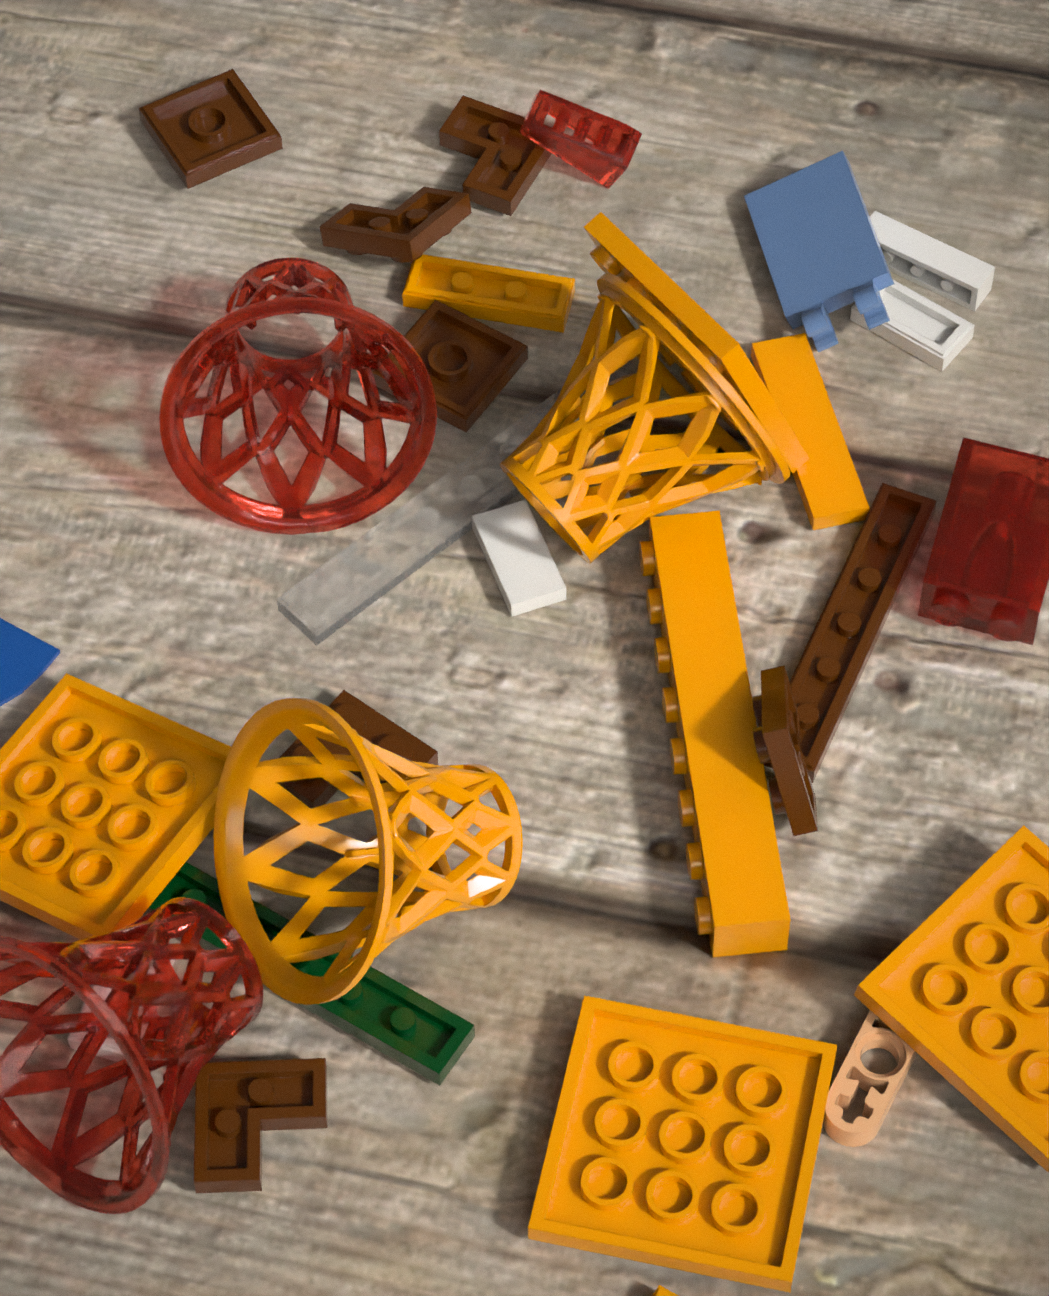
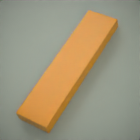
M802 333L751 343V358L756 372L810 458L803 466L796 469L793 477L812 530L865 520L870 507L806 334Z

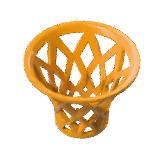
M604 273L597 280L600 292L597 296L599 302L587 328L580 352L562 386L556 402L534 431L499 464L511 483L541 518L575 553L589 564L622 536L654 515L690 503L709 494L724 492L754 483L762 485V480H771L774 483L783 484L790 477L789 467L779 448L758 418L720 372L659 309L632 286L611 273ZM622 309L642 324L639 326L640 328L635 329ZM617 331L621 339L614 343L615 333ZM660 343L689 370L706 389L705 391L689 394L658 359ZM635 357L639 360L637 373L622 376L609 383L612 373ZM661 387L671 398L658 400ZM629 396H632V397H630V398H628V399H626V400H624V401H622V402H620V403H618V404L612 406V405H613V402H615V401H617V400H620V399H623V398H626V397H629ZM721 408L740 431L753 451H747L716 422ZM686 414L691 419L684 433L650 435L654 419ZM636 415L630 429L604 437L607 428ZM718 448H721L725 453L716 452H718ZM620 450L616 460L593 466L596 457ZM732 464L716 474H702L709 465ZM670 468L667 472L641 476L642 472ZM571 475L570 480L561 481V477ZM600 484L598 486L589 487V485ZM568 497L563 508L556 501Z
M285 698L271 702L254 713L233 742L219 781L214 813V860L219 894L230 931L244 960L259 980L276 995L296 1004H322L340 998L358 984L366 974L374 958L393 941L404 936L425 921L446 913L487 908L496 905L510 892L519 872L523 847L520 815L509 787L494 770L480 764L434 765L410 761L372 744L360 736L355 729L351 728L337 712L315 700ZM287 729L315 756L281 757L260 761L268 746L278 735ZM317 738L343 746L349 750L351 755L332 754ZM350 771L361 772L365 783ZM323 778L350 798L309 808L278 783ZM250 788L299 823L267 839L252 852L244 856V816ZM491 792L500 812L483 805L479 798ZM448 799L463 806L452 817L445 813ZM371 809L374 812L377 834L366 842H362L318 824ZM417 817L426 824V837L409 830V820ZM472 824L481 828L475 836L468 831ZM307 841L345 855L314 878L271 866ZM505 841L504 859L502 867L488 861V853ZM454 843L469 853L470 856L451 871L445 851ZM365 864L379 869L378 892L330 891ZM473 873L477 874V876H475L474 878L468 881L466 880ZM393 874L399 876L394 882ZM248 882L275 893L308 899L272 941L269 940L257 916ZM414 888H419V889H423L424 891H423V892H417V891H413V890H414ZM324 907L364 908L344 930L300 938ZM362 947L360 952L351 958L355 950ZM339 953L322 977L301 972L290 964L316 960Z

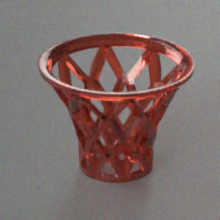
M278 258L261 263L242 275L234 284L227 297L225 316L199 333L175 361L165 381L161 395L159 410L160 436L168 463L178 480L197 501L217 515L238 525L274 534L296 535L326 532L366 519L389 505L407 489L423 468L430 453L437 425V406L430 374L415 348L400 332L376 315L353 306L351 294L345 283L326 266L303 258ZM275 275L273 279L263 281V279ZM292 286H296V287L298 288V290H295V289H293V288H291V287H292ZM272 295L277 296L272 300H268ZM306 313L333 317L335 329L338 330V333L325 348L313 355L299 359H278L266 356L251 347L244 340L239 329L246 325L249 329L253 330L257 326V320L271 316ZM392 353L398 363L401 365V368L406 378L395 366V364L391 361V359L387 356V354ZM214 367L206 397L194 398L207 375ZM230 367L233 393L220 400L227 370ZM332 368L331 375L329 377L327 376V374L329 372V369ZM351 368L357 370L367 405L349 395ZM316 369L314 376L311 378H305L301 375V373ZM371 369L379 370L399 403L380 400ZM262 370L275 374L273 377H267L263 374ZM287 380L294 383L290 390L283 384ZM264 389L278 415L263 438L260 439L253 396ZM313 390L328 400L322 441L301 413ZM240 409L247 441L222 459L223 420ZM341 410L363 423L365 462L337 443ZM205 414L199 461L187 438L184 419ZM382 418L410 424L400 451L388 467ZM290 426L308 451L292 485L274 452ZM255 457L265 484L277 504L246 497L222 483ZM327 458L350 478L364 486L349 495L332 501L306 505L316 489Z
M177 897L166 901L130 926L107 934L80 939L72 943L24 942L0 935V961L15 963V965L0 970V996L37 977L58 978L64 983L38 1006L0 999V1018L28 1022L6 1047L0 1057V1144L16 1162L52 1192L75 1205L91 1211L105 1214L127 1213L145 1204L158 1192L168 1169L171 1135L178 1114L192 1090L201 1069L224 1044L258 1017L263 1005L261 975L256 961L243 938L213 908L198 900L186 897ZM206 927L213 931L227 948L204 950L201 948L199 942ZM182 937L180 943L169 944L170 939ZM170 960H188L182 982L175 973ZM151 965H153L156 973H147ZM204 972H214L211 983L202 982ZM241 973L245 994L230 998V992ZM89 984L111 988L112 990L104 1001ZM75 994L92 1011L87 1013H54ZM202 1003H213L210 1009ZM158 1006H167L169 1011L172 1010L171 1015L166 1017L158 1015ZM148 1024L144 1037L140 1038L142 1025ZM87 1032L66 1068L20 1073L46 1035ZM110 1033L125 1059L85 1075ZM167 1065L166 1072L163 1074L164 1082L156 1088L150 1072ZM128 1077L117 1113L77 1137L88 1093ZM70 1088L51 1151L25 1127L4 1099L5 1097L37 1095ZM150 1118L152 1131L136 1155L139 1127ZM124 1136L119 1180L98 1178L75 1168V1166L99 1155Z

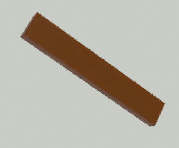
M885 483L881 484L790 680V686L800 716L801 749L811 783L815 780L935 513L937 500ZM771 762L764 764V766L773 769Z

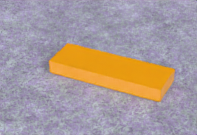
M423 254L419 259L412 261L402 293L403 307L427 310L436 299L471 318L564 333L575 294V279Z

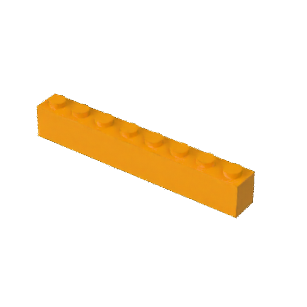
M720 510L650 517L649 541H639L640 567L642 576L653 577L654 589H647L646 591L648 618L650 624H660L662 637L654 638L655 663L658 674L668 673L670 687L662 688L663 715L666 724L676 723L678 738H670L673 775L684 774L686 786L685 790H678L679 818L681 827L692 826L694 837L693 843H686L688 875L690 880L701 881L703 896L694 898L698 935L709 934L712 958L787 950L791 919L764 764L760 763L754 742L753 728L757 727Z

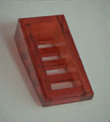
M541 89L535 95L519 130V133L608 189L628 168L642 136L641 132L623 122ZM547 114L555 118L552 128L543 125ZM566 127L574 130L572 136L564 133ZM585 139L590 140L593 144L585 142Z

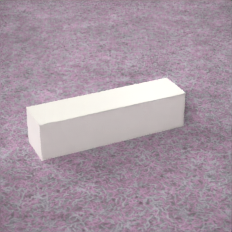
M874 211L870 216L890 272L973 311H976L991 291L995 271L994 266L877 211Z

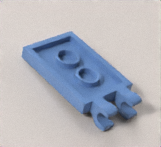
M843 150L744 196L785 318L792 329L804 325L808 337L813 338L818 353L839 344L829 317V313L855 302L860 315H864L869 330L890 321L879 291L893 285L894 281L850 162Z

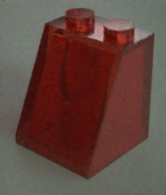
M963 437L923 580L918 616L932 619L948 627L959 626L991 634L1002 641H1018L1033 645L1049 591V458Z

